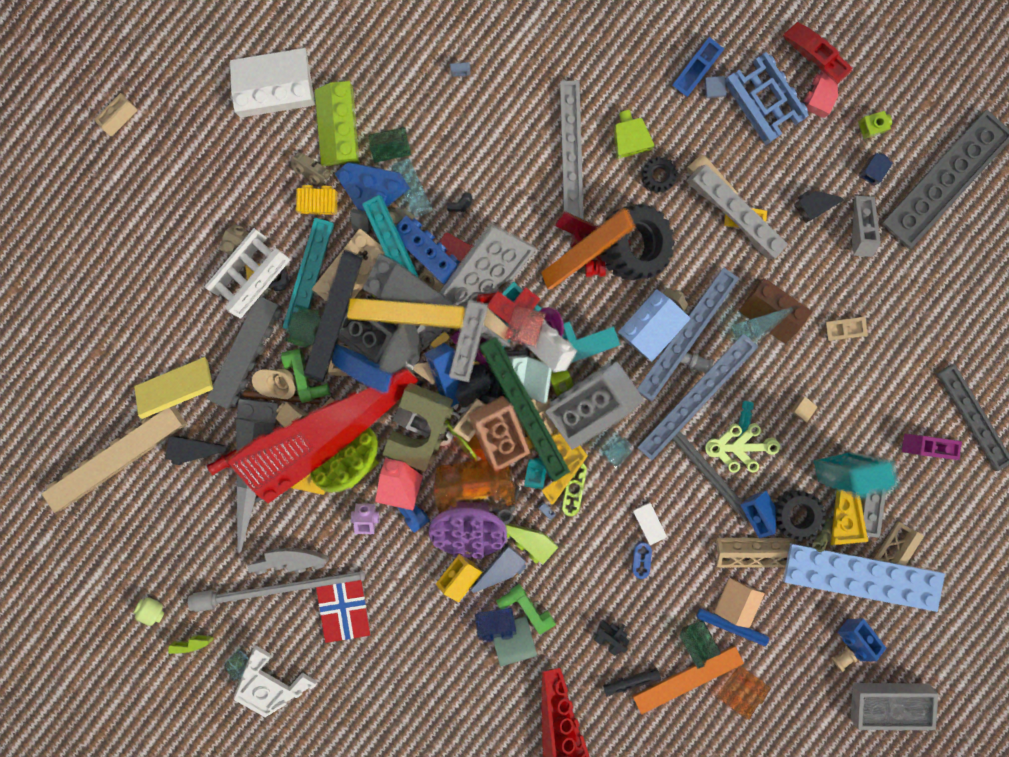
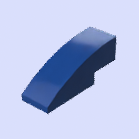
M709 37L672 86L688 97L723 52L724 48Z

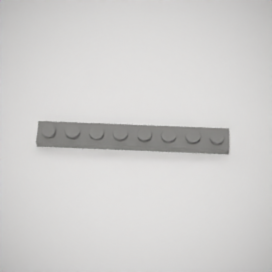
M560 81L564 211L584 220L580 81ZM564 231V236L572 235L571 233Z

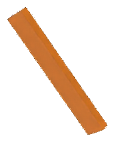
M622 209L543 270L541 274L547 289L556 287L633 229L634 225L628 211Z
M733 645L632 696L642 715L744 664L736 646Z

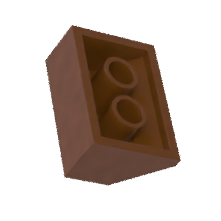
M766 278L759 280L738 310L739 313L784 344L802 328L813 312Z

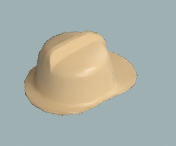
M263 369L255 372L252 377L253 387L262 395L289 399L295 394L296 379L287 369Z

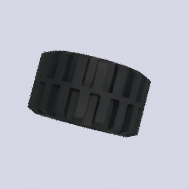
M794 489L790 490V492L786 491L783 493L784 496L776 498L779 500L777 503L774 502L776 507V528L781 533L792 539L802 540L804 538L808 540L811 535L814 537L818 535L816 533L817 530H822L820 525L821 523L825 524V519L822 517L826 516V513L822 510L824 506L817 497L805 491ZM798 504H803L807 510L806 519L799 525H792L789 517L792 508Z

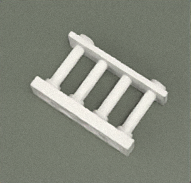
M253 228L204 286L217 296L221 293L229 301L225 308L240 319L291 260L277 248L271 251L263 243L267 237L255 228ZM258 249L267 257L260 266L251 259ZM245 264L254 271L248 281L238 273ZM232 279L242 286L235 296L226 288Z

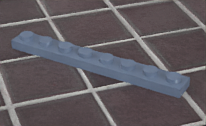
M723 268L690 313L689 317L691 319L670 341L638 386L637 390L648 401L652 402L739 280L736 275L726 268Z
M742 334L637 448L649 459L653 460L758 346L745 334Z

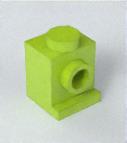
M882 111L860 119L858 124L863 139L890 130L892 125L891 116L889 114L886 115V112Z

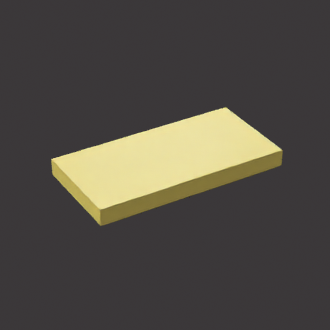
M203 357L134 386L138 416L143 419L213 390L208 360Z

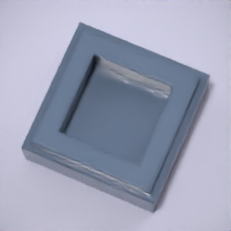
M469 62L450 64L453 77L471 75Z
M725 76L707 77L704 79L706 98L726 96Z

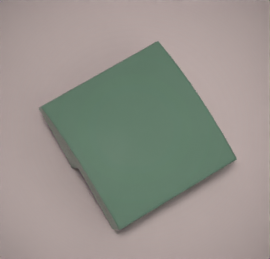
M527 616L490 626L500 667L537 656Z

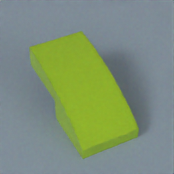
M194 635L189 639V642L174 641L169 645L168 653L179 654L201 649L213 641V636Z

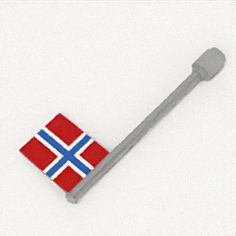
M362 570L360 572L218 595L213 590L196 592L188 596L189 610L200 612L213 610L221 602L316 587L325 643L371 636L362 583L365 579V573Z

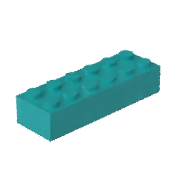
M853 452L813 460L818 483L830 486L832 489L836 488L838 491H844V493L857 495L859 498L870 496V492L878 491V493L889 492L892 487L898 486L893 461Z

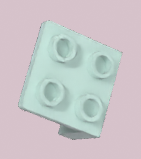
M526 355L508 357L530 398L546 403L551 369L544 362Z

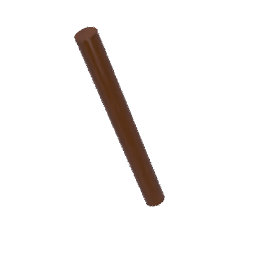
M244 390L243 393L244 398L302 403L299 395H293L289 399L268 397L257 391ZM321 397L314 398L313 401L305 403L320 405Z

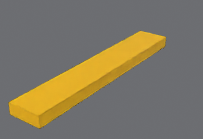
M350 298L347 318L462 328L465 309L455 306Z

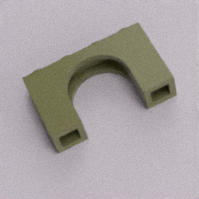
M409 383L404 391L399 407L422 416L428 422L431 434L423 439H414L392 431L382 455L405 462L409 466L426 472L428 465L432 466L436 455H433L434 450L438 451L442 442L439 439L440 434L444 435L448 426L445 420L446 418L450 419L454 410L451 407L453 399Z

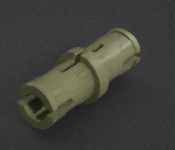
M831 518L825 519L822 530L817 531L818 535H816L817 537L812 544V547H815L814 549L818 552H823L827 543L831 541L833 519Z

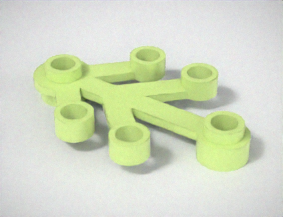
M756 423L750 424L748 430L732 444L726 443L733 436L737 437L742 433V429L738 424L730 425L729 430L719 439H710L705 445L706 453L711 457H719L732 473L738 472L740 465L725 452H733L746 464L750 472H756L759 469V464L744 451H766L768 454L773 455L780 450V444L775 438H768L764 443H746L752 436H758L761 433V428ZM754 427L758 428L756 432H752ZM734 428H738L737 432H732ZM772 445H776L775 449L770 450ZM718 446L716 451H712V448ZM732 464H737L735 468H730ZM751 464H756L754 468H750Z

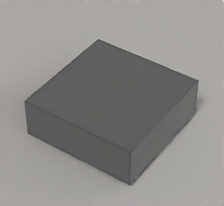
M358 209L350 211L353 229H361L367 232L372 229V224L366 211Z

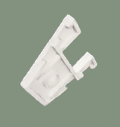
M255 646L234 694L235 701L267 717L285 706L286 702L290 699L298 698L302 695L303 691L316 686V680L304 673H301L291 686H288L261 671L260 669L270 659V653Z

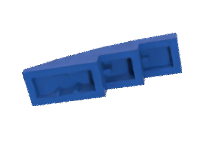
M339 344L335 345L332 363L336 367L382 393L388 392L392 373L381 369L379 364L369 361L367 356Z

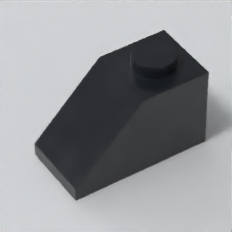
M807 191L797 197L799 201L794 203L804 222L807 223L841 203L844 199L840 196L814 191L811 194Z
M474 364L469 382L460 380L455 397L462 408H466L489 391L490 385L493 382V373L486 364Z

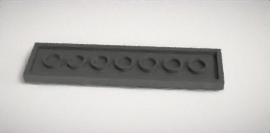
M988 109L983 111L881 224L903 245L911 249L1009 143V129Z

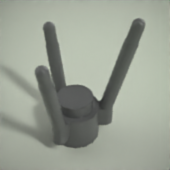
M518 485L514 491L511 505L502 504L497 506L491 493H487L494 512L497 513V517L505 525L513 518V511L515 510L520 488Z

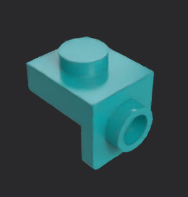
M540 458L528 460L525 487L543 490L546 469Z

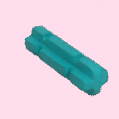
M743 401V411H741L739 420L742 433L737 437H740L748 430L752 418L751 410L754 407L753 402Z

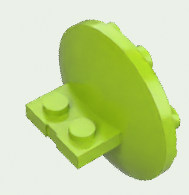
M369 427L344 449L313 471L311 478L314 484L326 492L343 491L357 484L364 475L379 464L375 458L378 447L375 432Z

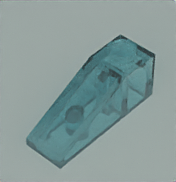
M407 158L392 165L393 170L400 172L410 187L404 195L415 218L432 211L433 209L410 159Z
M792 307L732 325L735 339L737 340L742 334H745L756 344V342L763 340L793 311Z

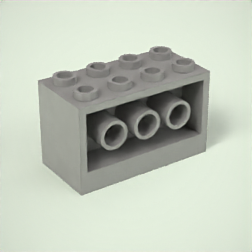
M617 361L612 365L607 363L596 373H592L585 380L571 387L570 390L563 392L549 403L551 407L545 412L573 450L630 415L644 401V398Z

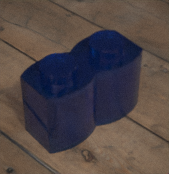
M513 608L475 614L477 637L482 642H492L497 637H501L503 640L511 639L513 635L517 634Z

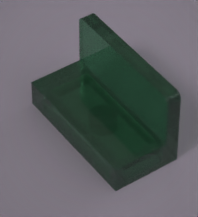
M406 127L368 135L374 163L411 155Z
M703 620L682 628L679 636L697 669L705 667L708 659L720 655L721 651Z

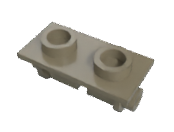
M298 152L295 157L292 156L291 167L296 173L304 175L314 185L324 186V180H328L331 176L328 169L319 163L313 168L314 160L304 153Z

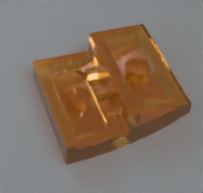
M738 666L723 685L716 698L750 721L758 705L763 704L771 687L742 666Z

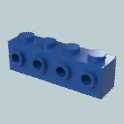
M405 216L396 226L404 246L445 285L458 268L460 261L453 254L449 256L446 253L448 249L440 242L436 244L433 241L435 237L428 230L424 232L421 229L423 225L415 218L411 220Z

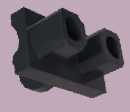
M603 619L600 621L594 636V641L602 645L606 640L610 642L608 650L614 656L620 652L625 654L630 640L626 638L628 634L623 631L625 628L623 623H620L618 626L614 623L609 625Z

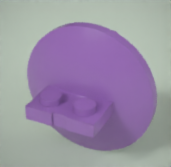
M451 502L450 510L437 515L431 521L429 537L435 547L452 554L455 558L461 554L464 557L482 559L485 555L492 554L503 547L507 540V528L502 520L489 513V503Z

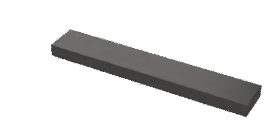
M951 364L937 372V377L994 471H999L1008 466L1009 452L956 365Z

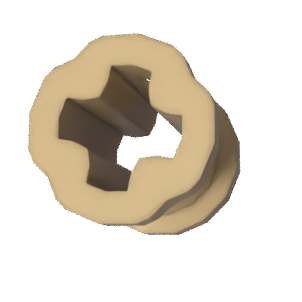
M845 647L844 651L838 656L831 657L841 672L845 671L844 668L852 662L858 661L848 647Z

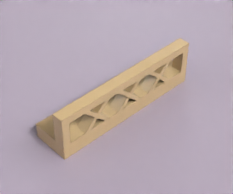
M897 521L874 559L886 562L890 560L891 563L906 565L924 536ZM900 528L908 532L902 540L897 538V532ZM895 545L896 553L888 556L887 548Z
M717 538L718 556L716 565L717 567H786L787 560L781 559L788 557L790 543L795 544L792 538ZM723 558H732L728 561H722ZM744 558H751L747 561L742 560ZM763 558H770L766 561L761 560Z

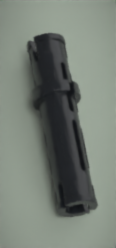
M656 667L630 677H620L617 681L604 684L603 689L606 697L620 692L626 693L627 690L661 680V677Z

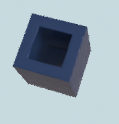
M875 153L870 156L858 176L875 186L881 183L893 162L886 155Z

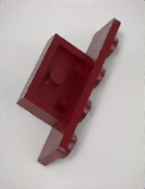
M566 211L561 214L555 224L556 227L572 234L570 245L572 248L599 228V226ZM602 253L598 254V255H597L596 257H594V258L599 259V260L602 261V259H601Z

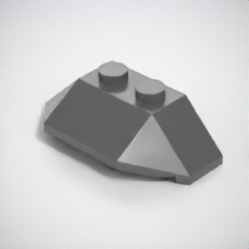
M399 324L398 330L388 342L379 362L381 369L392 374L404 368H408L412 372L415 364L419 361V355L422 350L415 324Z

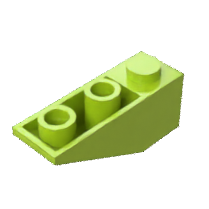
M510 523L505 525L507 528V538L511 536L516 540L514 544L522 551L526 549L530 553L529 557L535 563L540 562L543 565L558 548V545L542 531Z

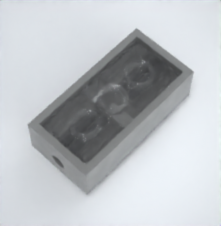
M853 683L851 720L858 730H936L938 693L929 683Z

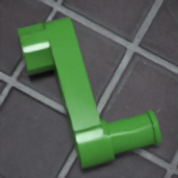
M301 348L281 353L284 368L294 369L297 389L302 403L313 401L314 398L330 395L328 383L311 387L309 378L304 377L306 364Z
M520 584L496 600L502 611L511 604L519 602L540 635L557 625L548 610L542 614L538 613Z

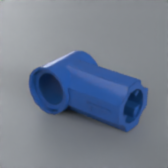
M416 503L413 510L397 507L405 517V522L414 533L430 522L427 514Z

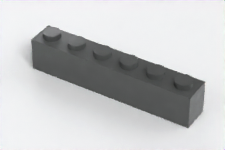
M260 296L254 302L213 384V390H210L206 399L226 409H232L233 406H237L241 389L244 390L249 381L247 377L250 372L252 373L257 365L255 361L258 355L263 353L266 346L264 343L267 338L271 337L274 331L272 326L275 320L278 321L282 315L281 305L263 296Z

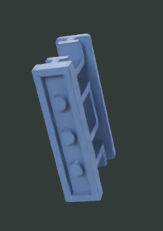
M765 52L753 61L757 70L746 77L738 70L726 78L725 84L764 144L767 145L782 134L778 125L789 118L794 125H797L809 115L807 107L798 100L795 89L786 82L785 74L776 67L775 59ZM766 70L771 79L763 84L758 75ZM751 80L756 89L748 94L743 85ZM769 86L778 102L766 109L756 94ZM787 101L793 111L784 116L779 106ZM773 112L778 121L769 126L764 116Z

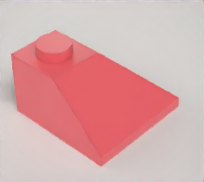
M385 458L379 477L375 502L413 510L423 475L405 462Z

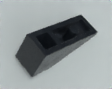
M174 435L169 436L165 459L171 460L172 464L183 465L185 462L229 451L231 446Z

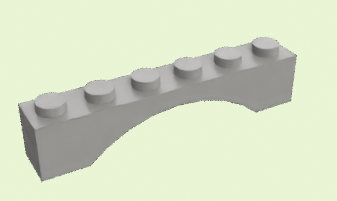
M707 165L699 166L686 180L700 195L708 199L730 217L746 234L752 245L766 259H776L788 245Z

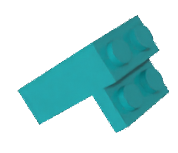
M567 322L564 324L562 338L567 340L576 350L571 363L620 345L614 327L577 340L571 323Z

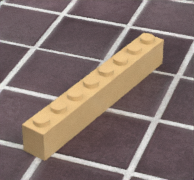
M172 406L157 412L158 414L154 417L149 416L141 421V426L138 428L133 427L126 431L125 437L122 439L117 438L110 442L109 448L106 450L103 448L94 453L93 459L90 461L86 459L78 464L79 468L74 472L70 470L62 475L63 479L59 482L54 481L47 485V490L41 494L53 512L64 510L169 438V436H172L188 425L177 408Z

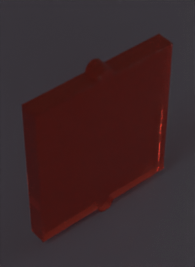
M515 306L505 339L518 342L519 345L526 344L536 347L546 314L534 311L532 308L526 309Z

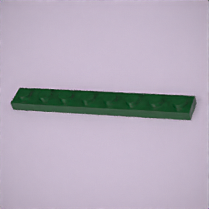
M494 336L478 347L508 402L511 404L515 415L550 479L555 482L568 474L570 470L498 337Z

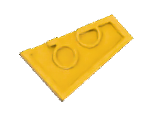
M836 490L831 545L868 542L861 499L857 495Z

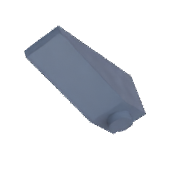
M508 544L472 585L471 591L473 593L512 578L516 573L521 574L526 568V558Z

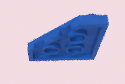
M348 162L335 173L357 209L365 211L363 203L378 195H382L388 207L410 189L400 172L384 170L373 166Z

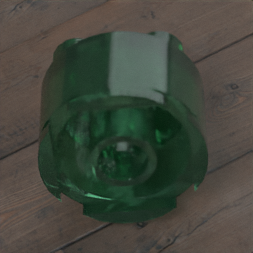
M296 304L295 308L298 311L292 313L286 332L290 336L289 338L285 337L284 341L307 348L308 345L312 346L316 334H313L314 327H319L322 316L318 315L319 311Z

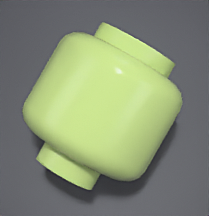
M146 597L144 600L140 599L133 611L135 619L147 626H152L155 622L159 623L165 612L162 611V603L150 597Z

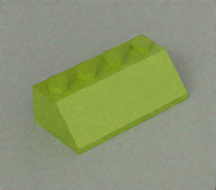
M332 82L315 89L321 165H344L348 162L360 163L354 92L351 82Z

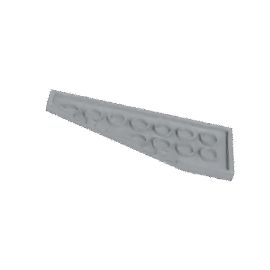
M490 223L439 293L456 306L463 307L466 312L469 300L477 302V295L496 293L499 291L498 287L505 282L509 283L513 280L535 252L536 248L533 244ZM416 325L422 348L421 351L428 347L436 339L437 335L444 330L447 332L452 327Z

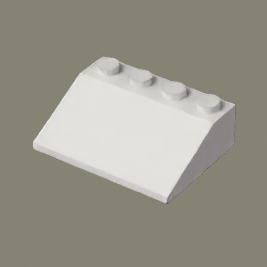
M306 48L230 60L231 93L234 111L240 118L315 105Z

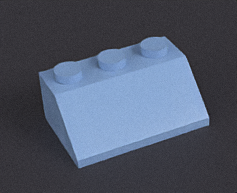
M656 289L618 333L626 343L652 362L691 318L670 298Z

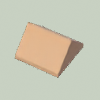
M729 578L714 613L737 626L750 628L765 593Z

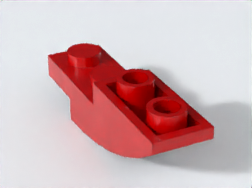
M796 22L783 34L784 39L809 62L812 60L837 85L853 71V67L839 55L840 52L833 45L807 26Z

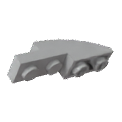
M283 548L267 551L264 554V560L251 562L247 567L249 573L255 572L258 575L267 572L269 568L280 570L286 568L285 565H287L288 572L294 571L296 574L306 571L308 567H313V569L325 567L324 564L329 561V557L306 549Z

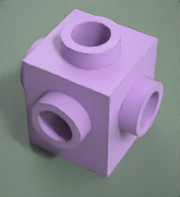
M363 503L355 505V511L351 512V523L354 525L355 534H374L375 523H379V512H376L375 504Z

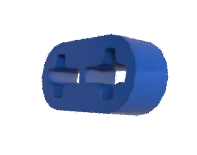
M643 541L638 542L633 550L632 572L639 579L647 578L651 568L652 549L649 544ZM642 546L648 550L644 552L643 559L641 558V553L638 552V549H641ZM640 562H643V567L646 569V571H642V574H639L636 568H640Z

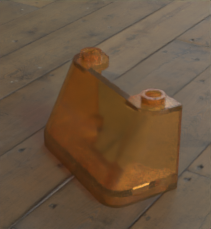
M485 459L476 462L441 465L435 470L434 497L438 514L448 511L451 505L457 507L456 500L495 495L496 501H500L499 498L504 499L506 506L516 504L511 464L495 471Z

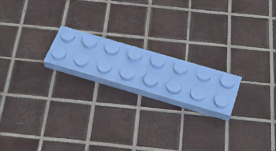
M790 543L783 582L938 612L945 573L829 550L818 552L813 547Z

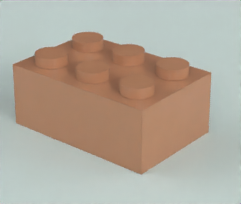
M503 397L468 414L486 460L495 471L530 454L513 408Z

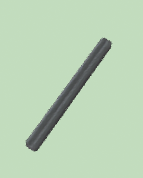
M679 431L672 440L746 522L749 521L741 507L742 500Z

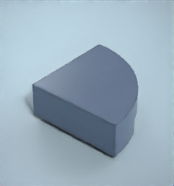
M545 502L538 506L550 520L556 516V513Z

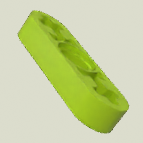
M584 463L580 467L583 469V472L578 474V479L582 478L581 482L572 479L565 488L562 510L567 516H575L580 509L587 472ZM572 483H577L580 486V490L576 494H572L569 491V486ZM567 495L578 497V500H573V505L576 509H572L571 512H568V508L565 507L570 504L571 500L567 498Z

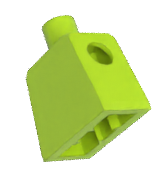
M630 110L620 112L621 123L616 124L614 127L616 158L621 159L652 150L654 143L643 119L637 118L633 120Z

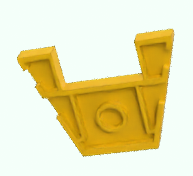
M557 428L553 431L551 437L570 472L541 490L551 505L556 502L588 457L580 445L572 450ZM525 437L528 449L531 450L533 446L529 438Z

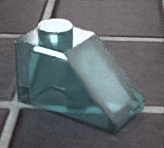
M617 436L600 450L616 468L632 453L630 450L632 445L625 437L622 439L620 436Z

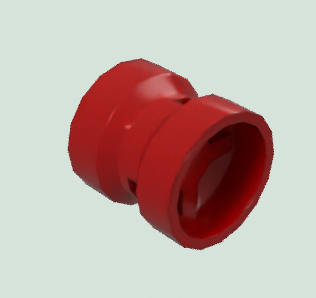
M592 259L586 263V278L593 275L605 277L606 262Z

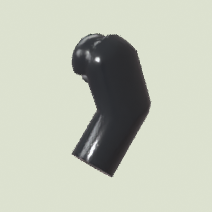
M465 192L458 202H447V212L466 211L472 205V194Z

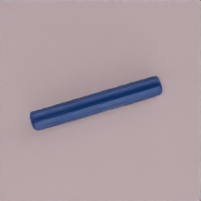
M699 609L696 617L704 622L763 646H767L769 642V637L760 632L737 626L721 616L704 609Z

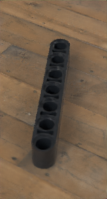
M345 249L341 255L304 377L324 382L361 268L362 255Z

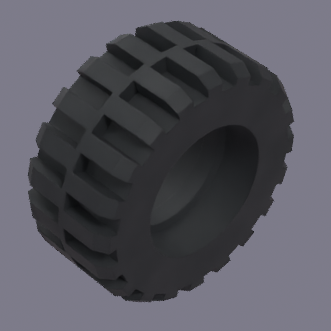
M644 203L633 204L614 210L612 214L605 218V221L607 222L622 209L627 210L634 227L642 234L644 251L640 259L633 255L628 243V232L601 252V259L606 262V268L609 271L613 270V275L621 277L623 280L652 278L656 274L663 272L664 267H667L670 263L669 258L673 256L674 250H672V246H675V240L672 239L674 232L669 227V220L664 218L665 215L660 210L656 211V207L648 206Z

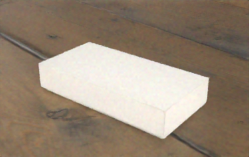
M650 502L632 510L649 545L667 537Z

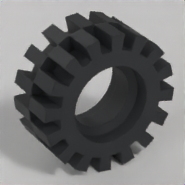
M657 156L655 159L652 158L644 166L641 174L642 183H645V188L648 187L650 192L664 193L675 184L678 170L675 169L676 165L672 164L673 161L671 159L667 160V157L661 158V156ZM662 168L665 170L667 177L663 182H657L653 179L652 172L654 169Z

